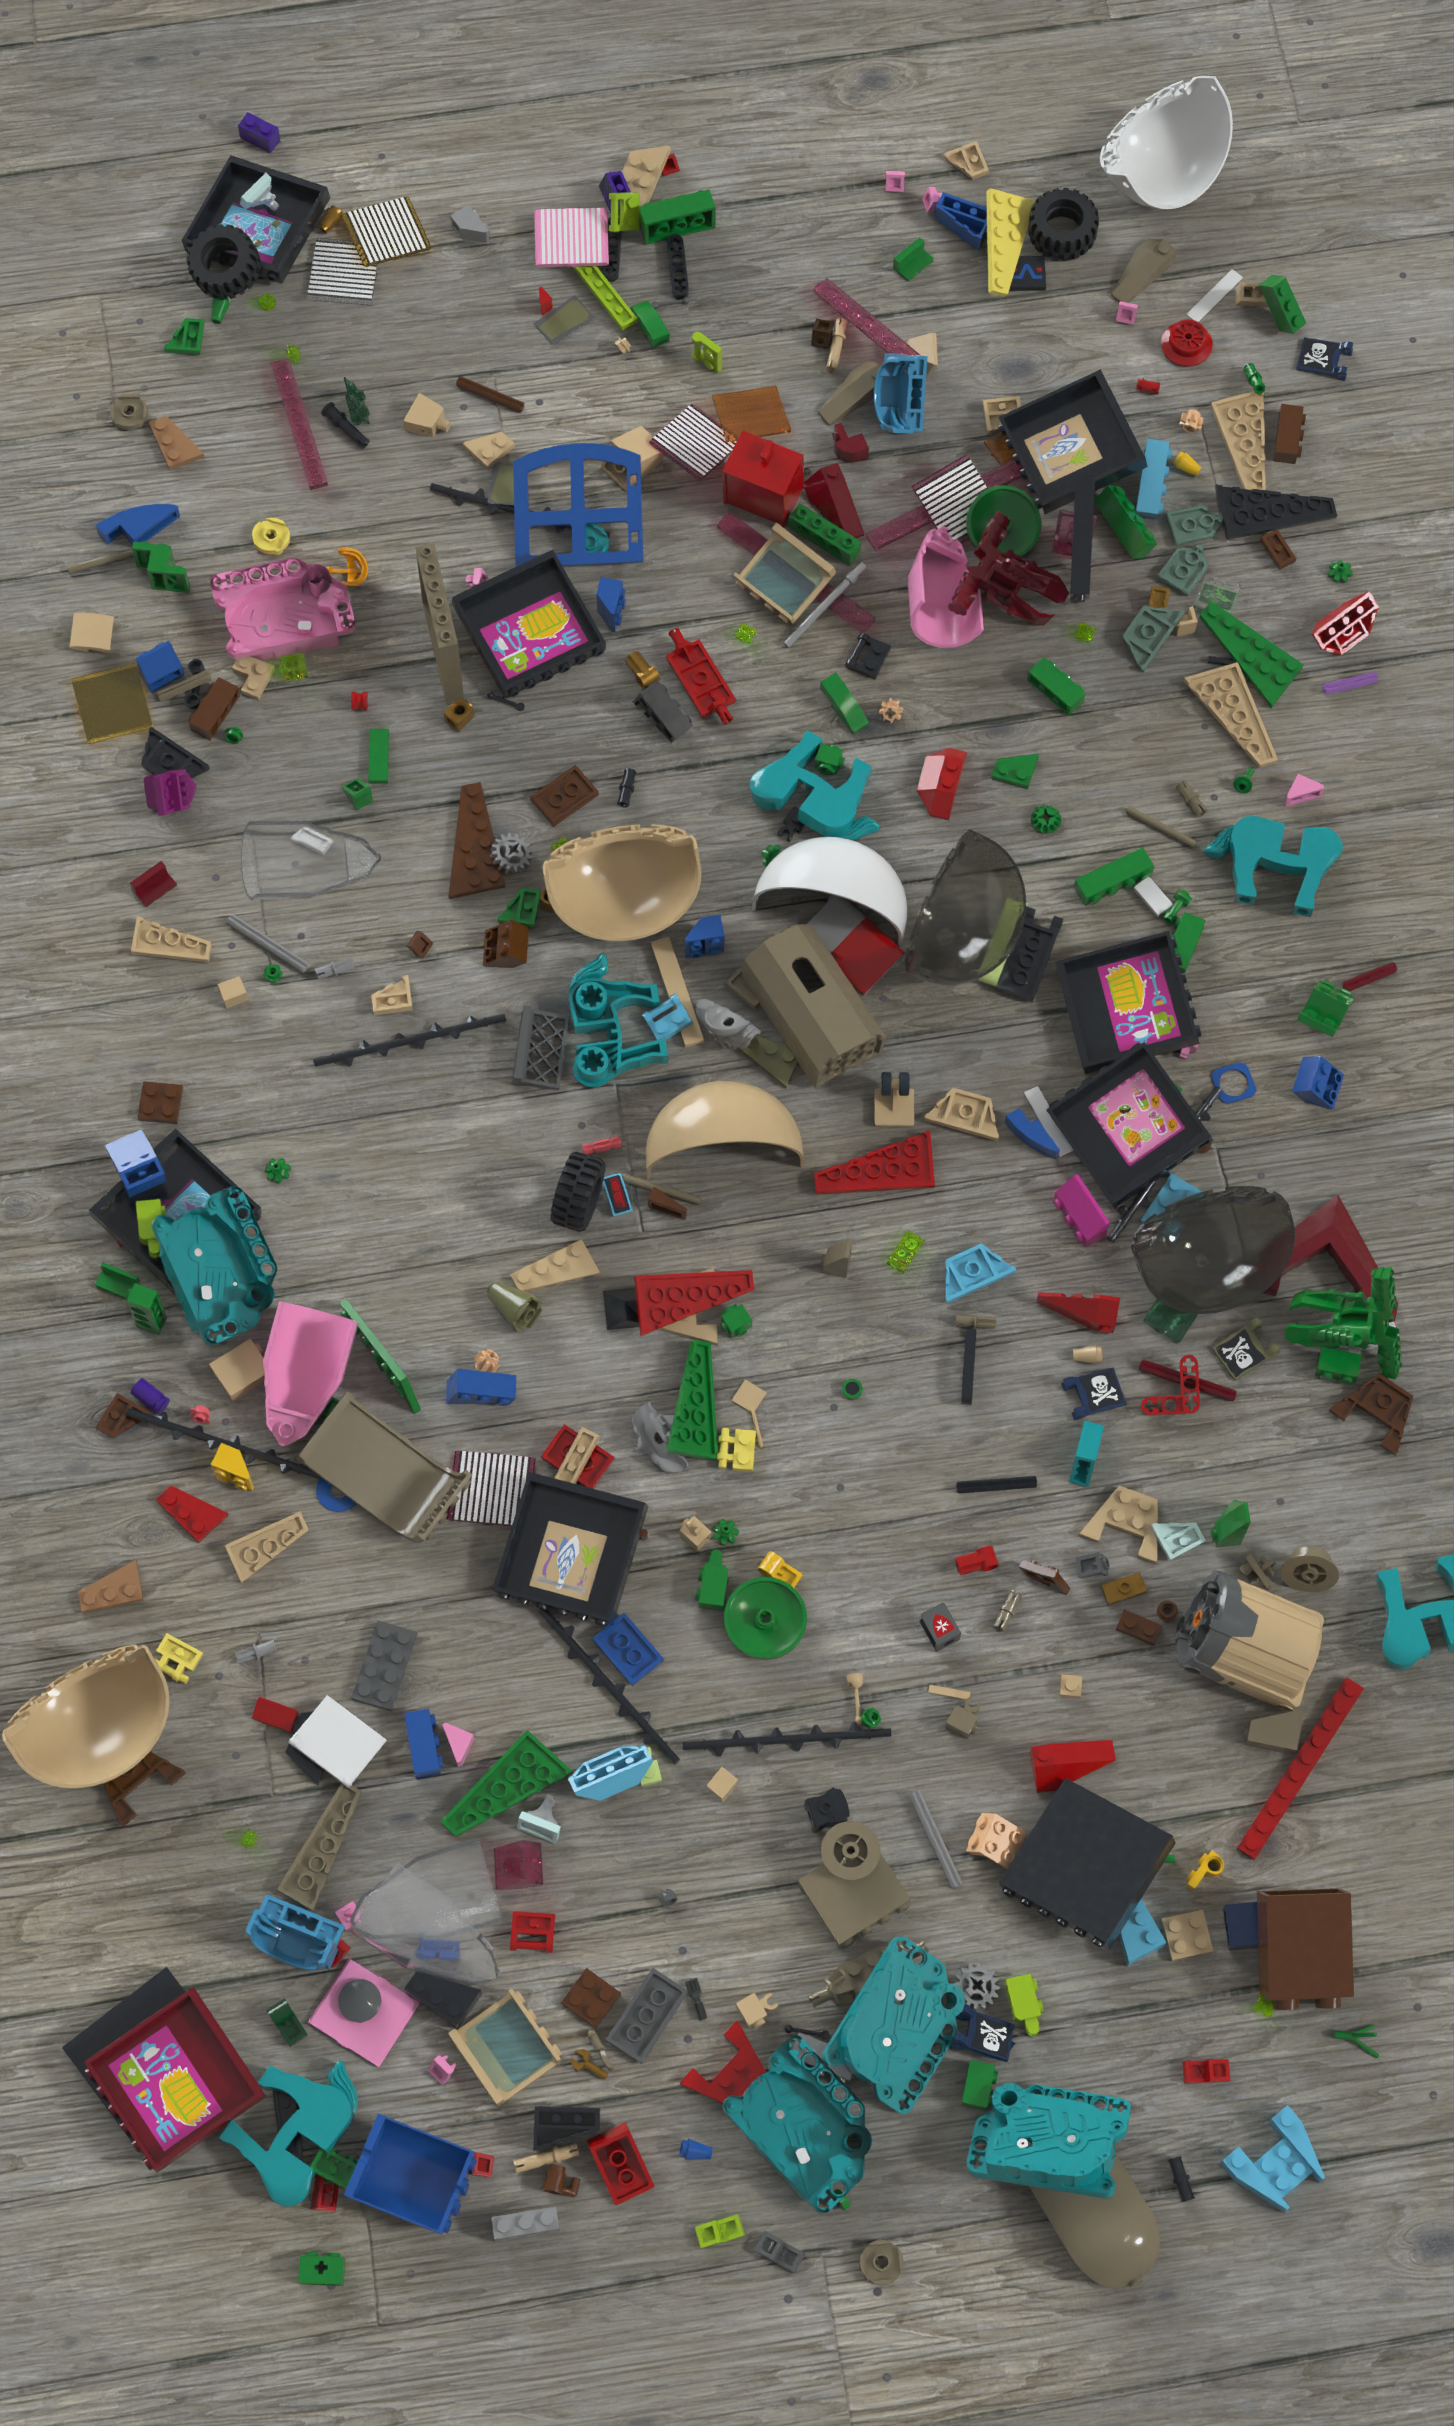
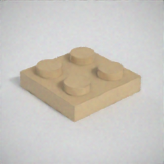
M1203 1910L1161 1919L1171 1961L1213 1953L1214 1950Z

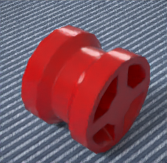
M357 692L351 693L352 711L357 709L368 710V692H363L362 694Z

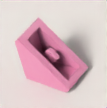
M1298 774L1287 794L1284 803L1285 807L1322 797L1324 786Z
M448 1723L442 1724L456 1763L460 1767L463 1765L471 1748L474 1735Z

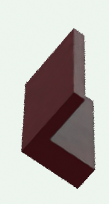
M160 861L130 882L134 894L145 907H148L176 887L177 883L168 874L165 864Z

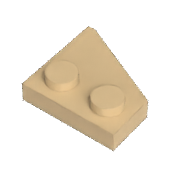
M977 141L944 153L945 159L972 180L990 174Z
M1019 396L983 400L982 405L987 435L999 430V416L1021 407Z
M503 432L463 443V448L487 470L515 447L514 442Z
M408 975L403 976V980L395 985L391 983L385 989L371 995L374 1016L413 1011Z

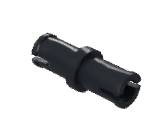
M626 768L624 770L623 780L619 785L620 794L617 805L623 808H627L630 805L631 793L634 792L635 787L633 784L636 775L634 769Z
M1179 2156L1169 2159L1168 2162L1174 2176L1173 2183L1177 2185L1181 2202L1195 2199L1188 2180L1190 2176L1186 2174L1182 2157Z

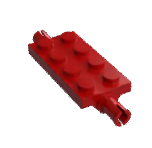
M678 627L674 628L676 632L673 629L670 630L668 635L676 646L673 652L666 655V660L703 719L716 712L723 725H727L726 721L731 723L734 718L728 711L727 706L735 703L736 698L700 639L689 642L685 640Z

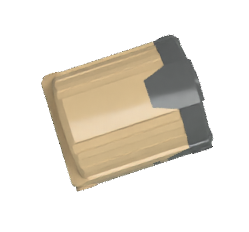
M1213 1570L1211 1575L1203 1579L1202 1585L1196 1591L1188 1608L1184 1609L1181 1619L1177 1624L1175 1642L1177 1644L1179 1664L1181 1668L1190 1673L1213 1680L1273 1705L1279 1710L1285 1712L1294 1711V1708L1301 1704L1307 1680L1319 1654L1324 1618L1322 1614L1315 1610L1307 1609L1236 1579L1225 1572Z

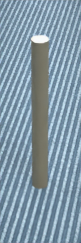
M129 549L67 566L70 574L134 556L133 550Z
M1131 806L1126 810L1127 814L1192 848L1195 847L1196 840Z
M625 1175L623 1179L624 1183L651 1191L655 1187L668 1196L698 1205L701 1201L699 1196L629 1175Z

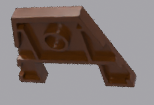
M1379 1373L1352 1394L1343 1398L1342 1401L1333 1405L1329 1412L1345 1421L1355 1406L1359 1407L1391 1429L1380 1447L1396 1456L1413 1395Z
M150 1751L137 1765L126 1773L105 1782V1789L120 1826L123 1828L137 1816L124 1798L155 1771L158 1770L171 1786L186 1774L185 1771Z

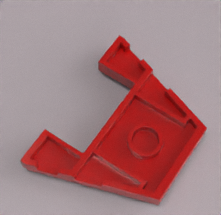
M737 2020L725 2032L724 2037L739 2052L711 2083H708L695 2069H692L680 2082L683 2087L694 2090L723 2104L729 2096H743L750 2084L766 2073Z

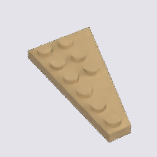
M1238 662L1184 678V683L1258 768L1278 762Z

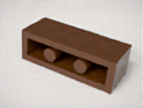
M1281 403L1273 461L1295 464L1297 457H1301L1302 446H1299V441H1303L1304 430H1301V425H1305L1306 414H1303V406Z
M218 677L216 682L210 685L206 697L200 700L196 712L190 715L188 722L191 731L211 741L240 697L239 688Z

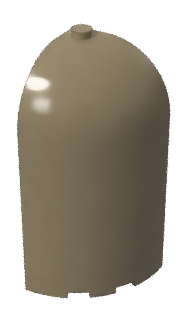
M1117 2154L1114 2166L1110 2172V2176L1115 2181V2194L1110 2198H1098L1029 2186L1070 2256L1089 2278L1100 2285L1115 2289L1127 2286L1133 2288L1142 2282L1141 2278L1151 2270L1158 2256L1160 2246L1159 2230L1152 2211Z

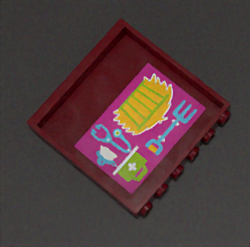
M194 1987L84 2062L88 2067L84 2071L91 2081L93 2079L99 2084L96 2087L102 2098H108L111 2103L108 2105V2108L114 2117L119 2115L122 2120L119 2123L125 2134L130 2132L134 2138L131 2141L137 2152L142 2150L146 2157L143 2159L145 2165L149 2170L154 2169L156 2173L223 2128L231 2120L236 2119L266 2098L265 2093Z

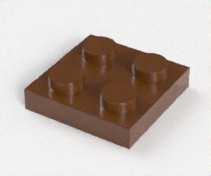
M143 1081L138 1121L178 1124L183 1085Z
M586 1968L561 2004L596 2029L617 2001L621 1992Z

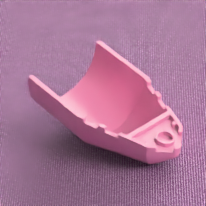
M945 526L937 530L935 528L931 529L927 533L908 575L911 628L917 638L928 645L939 648H951L967 644L984 631L980 589H978L977 596L965 616L957 615L955 612L948 610V605L953 601L952 597L956 588L959 586L960 580L964 578V572L969 573L967 567L969 561L962 544L958 540L954 541L950 534L947 533L949 529Z
M279 1301L263 1359L266 1391V1425L280 1446H288L308 1435L343 1382L358 1326L357 1321Z

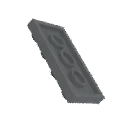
M377 1620L351 1697L352 1700L392 1712L417 1637L416 1631Z
M652 1968L605 2039L606 2042L642 2064L688 1994V1990Z

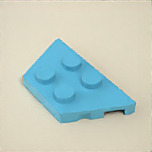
M982 1243L950 1257L945 1262L946 1303L953 1302L1016 1273V1268L1004 1262L999 1255L992 1253Z

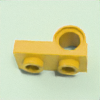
M771 1551L767 1553L757 1568V1571L764 1576L785 1581L793 1588L796 1587L803 1577L802 1573L786 1564L783 1558Z
M1211 1850L1209 1855L1203 1854L1198 1861V1864L1201 1866L1197 1871L1192 1870L1186 1878L1188 1884L1185 1888L1193 1892L1204 1876L1216 1878L1222 1872L1224 1862L1213 1850ZM1208 1863H1216L1219 1870L1211 1871L1208 1868Z

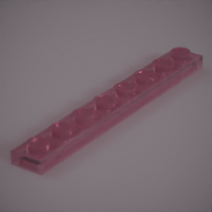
M828 278L813 287L816 295L886 353L920 355Z
M289 358L271 362L309 488L314 490L328 486Z

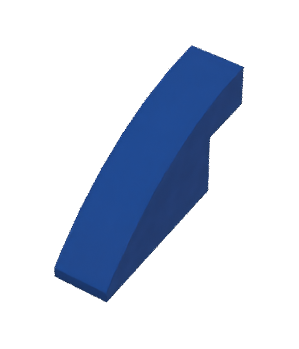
M174 504L143 505L118 512L104 519L96 525L98 535L107 545L121 534L133 545V542L148 541L180 517L178 506Z

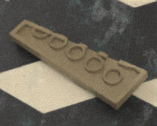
M341 1783L277 1888L278 1892L314 1912L361 1796V1790L352 1785L347 1788Z

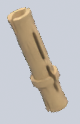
M840 318L836 319L835 329L831 334L832 343L826 370L832 372V368H834L833 372L838 370L837 367L842 344L846 339L845 330L848 323L843 318L841 323Z
M575 2142L560 2148L555 2146L553 2150L513 2160L515 2166L524 2164L515 2168L516 2173L519 2174L520 2172L555 2162L559 2164L562 2160L580 2156L579 2150L569 2152L570 2150L578 2149L577 2143Z

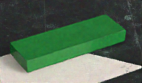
M370 729L369 784L388 783L389 729Z

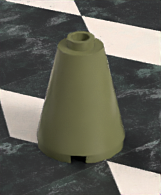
M502 1282L492 1283L487 1290V1296L517 1332H525L523 1329L526 1326L532 1327L542 1313L540 1303L543 1304V1301L535 1295Z

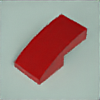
M1229 2059L1182 2062L1184 2084L1231 2081Z

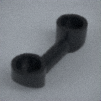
M193 659L188 664V669L192 676L205 671V667L199 659ZM200 685L192 688V693L185 697V704L189 709L198 708L201 700L199 697Z

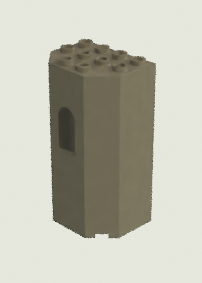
M811 924L788 926L779 934L768 936L752 953L745 957L741 977L747 982L750 991L759 1000L760 1006L789 1050L793 1052L795 1059L815 1088L840 1076L847 1069L855 1068L882 1053L886 1040L885 1034ZM797 959L807 960L825 986L809 994L792 968L793 962Z

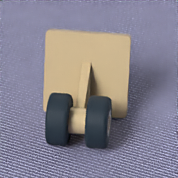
M891 1072L881 1073V1088L874 1090V1125L876 1127L914 1126V1089H910V1076L908 1072H900L899 1078H892Z

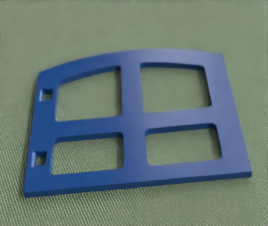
M572 443L544 448L513 461L516 566L540 556L530 555L529 530L531 527L561 525L572 526V552L570 554H556L562 566L643 563L641 456L639 454L604 444ZM585 460L613 463L627 469L626 507L585 508ZM570 461L571 509L530 512L528 473L553 463ZM636 475L637 486L630 485V476ZM622 522L628 524L629 548L627 551L586 552V525ZM638 532V543L632 542L631 533Z

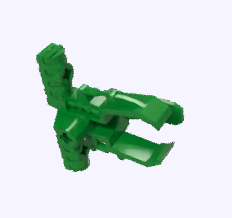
M1380 1267L1378 1269L1375 1268L1371 1272V1297L1368 1298L1365 1297L1363 1292L1341 1293L1335 1289H1330L1329 1291L1305 1289L1296 1293L1289 1311L1303 1306L1334 1312L1333 1323L1311 1326L1300 1325L1296 1322V1324H1290L1285 1327V1339L1291 1343L1301 1344L1304 1347L1333 1346L1334 1348H1339L1340 1346L1360 1347L1365 1350L1369 1344L1378 1345L1377 1363L1380 1365L1381 1375L1386 1378L1397 1379L1402 1367L1401 1345H1399L1400 1337L1398 1336L1399 1328L1389 1326V1320L1393 1319L1391 1311L1397 1309V1304H1395L1397 1299L1395 1296V1278H1393L1394 1270L1392 1267ZM1345 1298H1346V1299L1355 1300V1301H1353V1302H1345Z

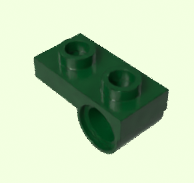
M285 1998L266 2010L289 2047L308 2036Z

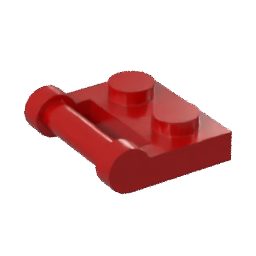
M513 1911L510 1951L527 1949L553 1953L556 1915ZM518 1934L547 1936V1942L520 1941L517 1938Z

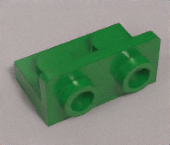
M334 2147L328 2153L320 2148L310 2167L317 2175L346 2190L358 2160L348 2155L346 2158L338 2155L340 2151Z

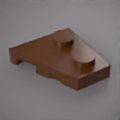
M116 1393L97 1424L96 1429L114 1439L141 1422V1420L126 1416L128 1408L146 1414H151V1412Z
M1033 1560L1030 1562L1021 1561L1019 1568L1027 1577L1039 1581L1048 1587L1051 1584L1056 1585L1062 1594H1068L1070 1587L1059 1574L1058 1569L1052 1566H1048V1568L1043 1567L1040 1563Z

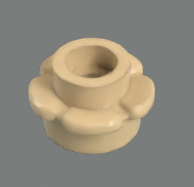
M618 337L619 340L615 342L617 348L623 355L626 352H630L629 348L631 345L625 338L621 339Z

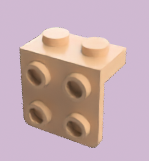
M982 1813L976 1822L975 1831L968 1841L966 1852L972 1855L985 1856L1008 1869L1024 1842L1026 1832L997 1814Z

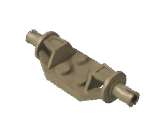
M924 1940L916 1943V1945L929 1952ZM901 1942L897 1943V1951L904 1950L908 1953L911 1950L903 1947ZM887 1946L875 1947L839 1965L829 1978H824V1989L808 1995L810 2002L812 2001L813 2008L828 2000L833 2001L836 2006L840 2004L852 2005ZM915 1952L913 1954L912 1959L921 1956L922 1954L920 1952ZM846 1992H849V1993H850L849 1995L837 1997V1995H840V1994H843V1993H846Z

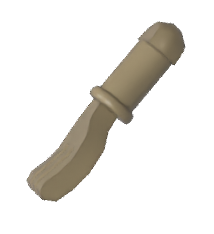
M590 2029L587 2034L595 2047V2051H600L604 2065L609 2071H613V2065L605 2054V2045L602 2044L595 2030Z

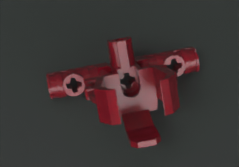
M998 511L992 519L990 518L989 524L981 536L982 540L977 545L978 549L974 551V554L980 559L978 566L970 565L969 573L964 572V578L960 580V584L952 597L953 601L948 605V610L955 612L957 615L965 616L980 588L985 591V601L991 602L997 607L1000 606L1007 611L1009 616L1015 615L1026 620L1031 625L1044 626L1055 614L1039 613L1019 598L1017 593L1021 587L1040 593L1057 604L1064 603L1069 592L1058 575L1041 569L1035 561L1030 562L1023 559L1022 556L1014 553L1012 549H1009L1006 553L997 549L1003 541L1008 525L1011 522L1008 516ZM997 595L1002 598H1005L1004 603L1002 604L1001 601L994 596Z

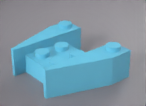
M1288 2105L1268 2122L1282 2138L1280 2142L1254 2164L1240 2147L1236 2148L1220 2163L1236 2183L1283 2213L1290 2207L1282 2198L1310 2174L1319 2183L1325 2178L1302 2121Z

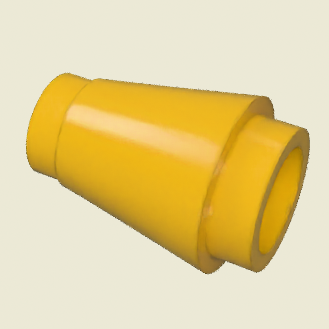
M1181 451L1173 462L1177 469L1195 477L1202 468L1187 452L1183 453Z

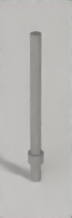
M860 562L852 572L849 571L844 576L845 579L783 643L789 648L850 584H853L858 579V575L866 568V565Z

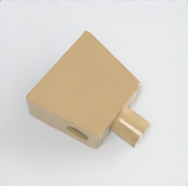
M421 393L418 394L403 420L405 431L428 437H434L438 429L448 432L451 422L444 419L445 414L442 406Z

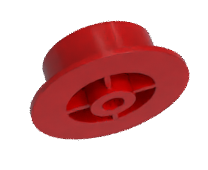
M1191 319L1181 320L1172 324L1165 330L1161 339V348L1164 355L1171 362L1186 367L1196 366L1204 362L1210 356L1213 347L1210 333L1201 323Z

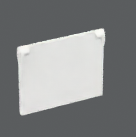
M327 1695L300 1729L290 1738L288 1743L349 1788L387 1740Z

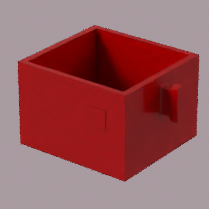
M742 430L722 470L723 503L726 505L728 503L778 523L784 528L804 489V455L778 445L772 440H766Z

